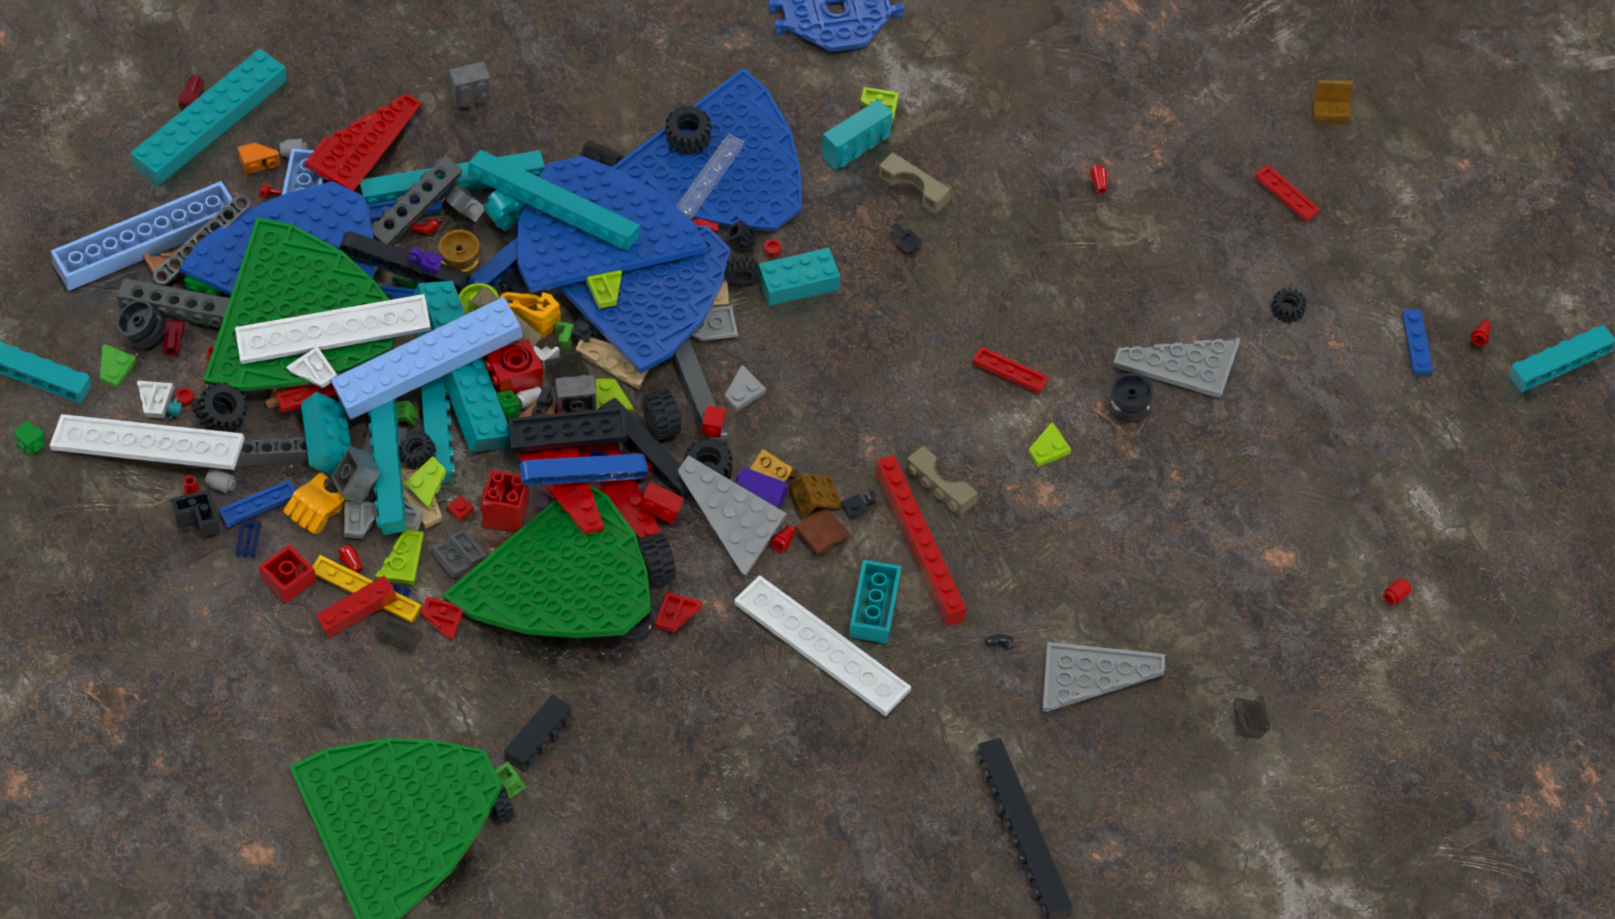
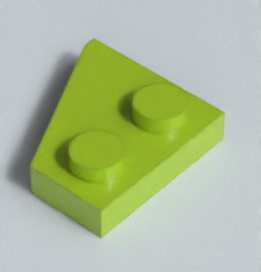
M864 87L860 105L865 108L879 99L893 112V124L899 93Z
M621 270L587 277L586 283L598 309L617 304L622 275Z
M596 379V410L612 398H616L633 414V406L615 379Z
M1052 422L1029 448L1028 454L1036 466L1040 467L1071 454V448Z
M432 456L405 484L431 509L434 496L439 492L440 484L444 480L447 471Z

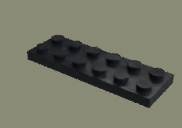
M623 407L508 418L512 453L627 441Z

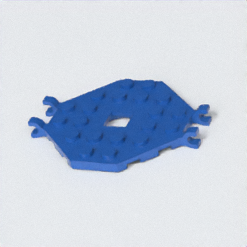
M769 0L770 6H768L770 14L782 9L785 18L783 21L775 20V35L783 34L786 30H789L829 52L866 47L892 15L896 18H903L904 16L903 3L890 6L889 0ZM843 2L845 12L840 14L830 13L826 4Z

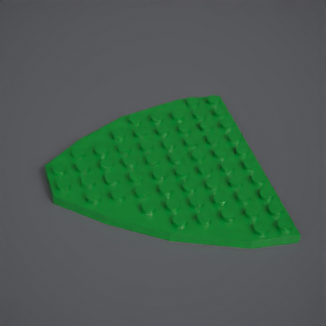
M257 217L204 376V384L214 385L216 382H220L221 385H224V382H227L229 386L242 391L296 387L310 384L311 382L289 372L287 366L306 353L241 364L235 327L388 301L389 299L378 284L343 251L293 224ZM396 337L320 351L335 373L339 375L391 351Z
M590 485L604 526V531L584 535L572 521V517L561 508L557 500H554L442 595L444 601L453 603L463 611V614L471 619L528 635L571 638L625 635L651 612L648 573L636 534L608 495Z
M384 738L331 747L289 766L356 919L403 918L452 873L481 831L502 789L501 782L485 750L437 740Z

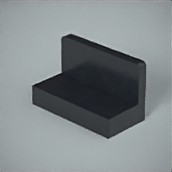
M594 142L585 143L580 156L613 167L617 164L618 160H622L624 157Z

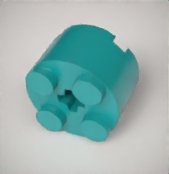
M499 190L494 191L488 197L490 201L488 204H484V211L498 228L507 231L519 221L525 202Z

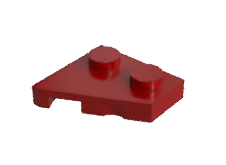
M666 592L655 621V628L674 633L702 608L703 602Z
M427 596L421 611V617L450 641L454 640L464 615L463 611L451 602Z

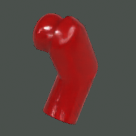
M431 219L423 225L414 223L412 232L430 235L439 228L440 223L437 219Z

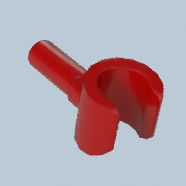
M263 184L259 190V196L267 198L269 193L282 195L283 190H276L271 188L269 184Z

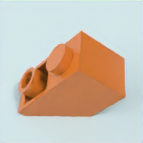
M258 143L237 147L238 158L245 175L280 166L279 152Z

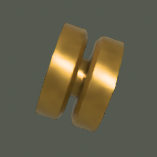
M460 229L444 234L438 245L439 255L443 256L441 263L465 272L467 277L474 274L480 265V244L478 238L473 233Z

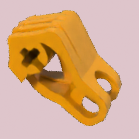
M506 292L500 297L513 302L508 303L511 310L542 336L539 340L545 339L555 331V322L561 321L560 306L551 294L542 292V297L533 294Z
M319 473L310 482L298 488L283 510L285 514L291 516L293 521L299 522L301 527L307 528L313 534H319L324 530L327 519L339 513L344 508V502L349 501V499L341 497L339 492L330 493L326 491L325 486L328 476L323 473Z

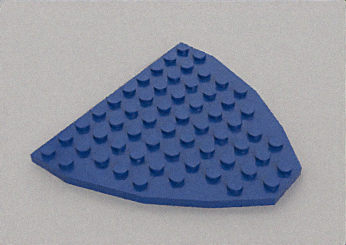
M744 68L693 105V108L700 107L701 111H706V115L710 117L711 140L710 144L705 146V150H699L697 154L691 153L692 155L687 153L683 155L680 154V151L675 152L673 147L670 148L666 141V127H664L612 167L659 191L691 220L700 218L718 223V226L727 228L742 220L755 230L775 232L802 211L801 170L792 131L769 90ZM684 128V129H682L681 131H683V132H693V131H695L696 129H693V128Z
M584 156L547 163L539 177L639 224V237L628 251L525 203L518 221V269L530 293L585 281L588 276L618 270L624 272L707 253V246L695 223L659 191L618 169Z
M328 182L289 192L251 207L227 228L223 229L222 225L201 239L179 266V272L231 296L257 217L293 224L339 249L344 234L348 231L373 239V230L365 197L335 182ZM350 258L367 275L374 279V266Z
M696 225L707 246V253L622 272L617 304L615 306L598 309L586 280L558 286L557 288L641 374L673 356L705 321L722 287L726 273V261L729 260L731 249L708 226Z

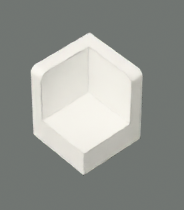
M537 346L533 347L543 367V372L560 359V349L557 346L552 350L548 347H544L542 350Z

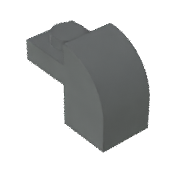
M457 182L453 184L445 195L446 201L452 207L465 214L474 222L484 212V204L471 196V192Z

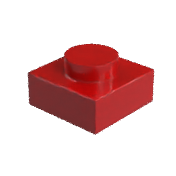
M461 495L447 505V511L460 522L474 512V507Z

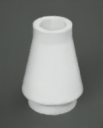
M539 387L517 392L515 396L521 403L520 409H527L538 399L542 390Z

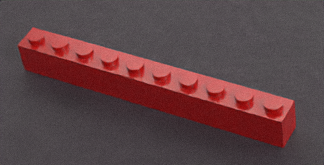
M895 455L876 460L875 474L945 625L950 626L965 621L966 607Z

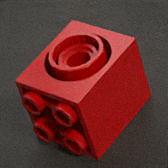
M529 339L501 347L486 355L484 364L496 393L512 390L514 395H516L517 392L535 387L543 389V367Z
M491 470L487 485L483 489L480 503L483 527L516 533L523 527L529 506V486L523 485L521 475Z

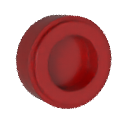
M769 239L763 245V252L768 257H778L782 252V244L776 239Z
M180 388L175 393L177 402L182 403L181 407L190 406L194 401V392L190 388Z

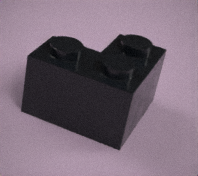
M209 489L171 498L172 511L177 527L197 523L201 538L220 533L219 520Z

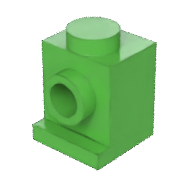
M509 762L495 770L501 784L506 788L509 798H512L526 788Z

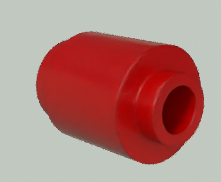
M1398 578L1385 589L1383 593L1384 600L1389 605L1399 604L1412 592L1411 584L1406 579Z

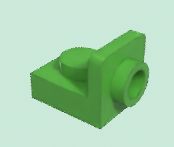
M556 321L555 335L559 336L558 344H561V352L569 353L573 341L571 333L574 329V324Z
M409 400L397 402L398 422L406 421L410 426H415L418 410Z

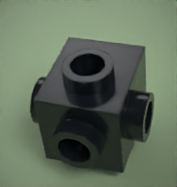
M740 220L728 227L727 242L743 252L755 246L756 230Z

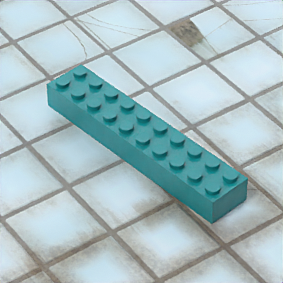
M259 48L130 153L132 168L159 186L287 81L286 67Z
M453 281L419 283L412 295H425L431 331L466 315ZM480 357L443 375L442 379L470 452L505 449L510 441L509 426L483 358Z

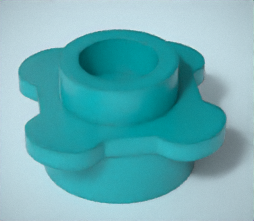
M176 397L174 402H169L167 413H170L169 419L172 416L178 418L182 403L177 402Z

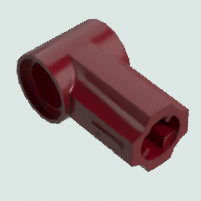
M197 75L188 77L184 92L181 91L178 106L180 108L188 107L200 97L204 85L203 79Z
M166 320L163 353L170 357H175L180 353L181 338L184 337L185 331L184 321Z

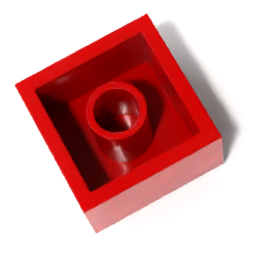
M290 544L259 565L260 579L284 603H287L316 582L315 569Z

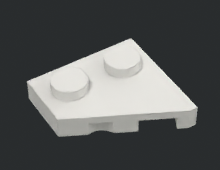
M315 347L287 366L289 372L321 388L330 384L331 379L338 376L318 347Z
M138 381L137 385L145 416L164 418L174 390L173 383Z

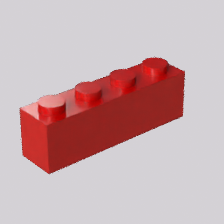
M384 575L317 613L316 617L326 636L330 639L396 601L397 596Z

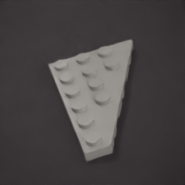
M1241 338L1223 341V339L1194 341V344H1182V342L1157 344L1148 348H1141V346L1118 348L1113 367L1221 399Z
M688 455L679 468L678 474L717 533L732 560L739 568L742 576L746 577L785 519L786 513Z
M1047 642L1042 712H1048L1162 676L1165 671V654Z

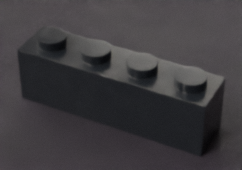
M552 694L504 750V761L509 762L523 773L528 768H532L540 753L543 754L551 740H555L559 736L564 725L567 726L571 722L573 717L572 706Z

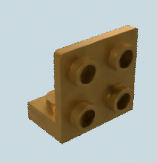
M1318 80L1313 99L1314 120L1350 121L1349 102L1354 86L1353 81Z
M765 449L761 450L750 468L784 482L790 476L796 478L799 474L798 470Z
M800 473L789 485L800 517L807 518L816 507L839 510L843 507L833 479L830 476Z

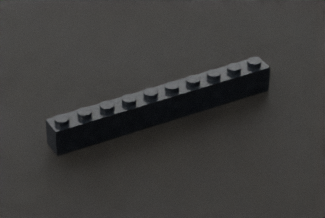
M1001 737L978 743L977 752H975L976 761L978 764L981 763L983 777L985 780H988L990 794L997 801L996 808L998 813L1003 815L1005 830L1011 834V844L1018 851L1017 856L1020 865H1024L1026 880L1032 884V893L1035 900L1038 899L1040 903L1039 909L1042 917L1046 919H1066L1071 917L1073 906Z

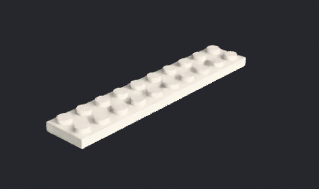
M422 294L235 327L240 361L241 364L307 353L315 347H318L319 350L427 332L431 331L425 295Z
M61 414L50 443V448L56 451L234 470L245 437L241 433Z
M759 575L734 600V604L884 716L911 691L910 685Z

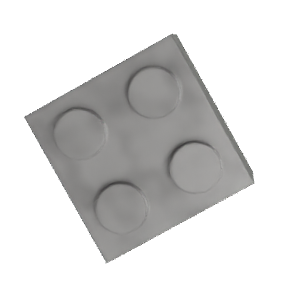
M484 62L449 69L450 95L456 109L491 101L490 76Z
M594 375L555 379L557 413L563 411L568 413L596 410Z
M349 446L331 478L341 497L362 504L364 498L368 496L373 483L377 481L380 471L369 452Z

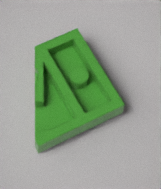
M103 344L100 381L118 389L137 362L136 357Z

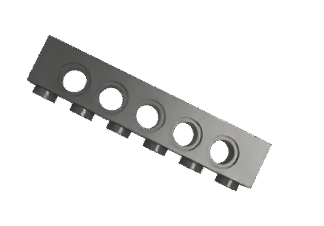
M445 156L443 159L439 158L433 164V168L430 171L427 170L422 174L421 180L417 184L413 183L409 187L408 193L404 197L400 196L396 200V205L392 209L388 208L383 213V218L380 221H375L371 225L373 239L392 245L462 176V169L448 156ZM441 174L444 178L437 179L435 176ZM430 187L432 190L425 192L423 188ZM412 199H416L419 201V203L412 204L410 203V201ZM404 212L407 215L404 217H400L397 215V213ZM391 224L394 228L388 230L384 226Z
M124 278L117 294L119 305L122 308L134 300L142 299L148 301L163 317L169 316L179 320L185 319L200 324L204 322L215 327L222 325L230 298Z

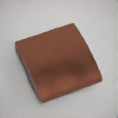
M828 508L812 514L794 527L817 555L832 550L834 544L848 540L851 535Z

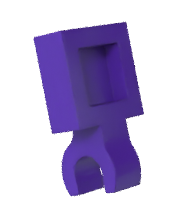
M413 247L408 260L419 263L420 269L437 275L443 256L427 250L423 254L420 249Z

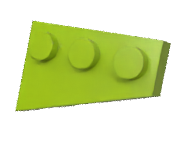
M403 531L394 545L393 551L385 559L383 567L375 575V580L385 575L389 582L414 585L424 532Z

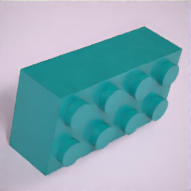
M879 99L823 134L821 157L834 170L846 166L849 161L860 157L862 153L874 148L876 144L890 137L893 112Z
M829 248L758 264V280L768 306L840 289L841 276Z
M316 392L301 403L309 466L332 475L347 448L351 446L347 416L341 402Z
M863 560L850 623V638L888 644L902 566Z

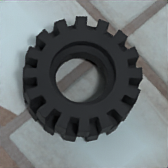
M742 255V257L735 256V259L732 257L730 261H726L725 276L730 285L733 286L735 284V287H739V285L745 287V284L750 286L751 282L755 283L759 279L758 262L755 258L751 259V256L746 258L745 255Z
M1289 287L1287 291L1286 288H1282V292L1278 290L1277 294L1275 293L1271 310L1274 312L1273 315L1275 317L1278 316V320L1284 319L1283 322L1285 323L1287 320H1289V323H1293V319L1295 322L1299 318L1301 319L1307 301H1305L1306 297H1302V292L1297 293V289L1291 291L1292 288ZM1289 302L1294 304L1296 307L1287 308L1283 306L1282 303Z
M416 431V434L411 432L410 437L406 435V440H401L402 445H399V454L409 467L411 466L416 469L417 466L420 469L422 464L424 465L432 456L435 458L436 454L434 452H437V449L428 434ZM423 446L420 452L412 454L416 447Z
M501 784L502 789L491 809L493 818H495L498 824L515 817L514 810L512 809L513 805L510 802L511 799L503 784Z

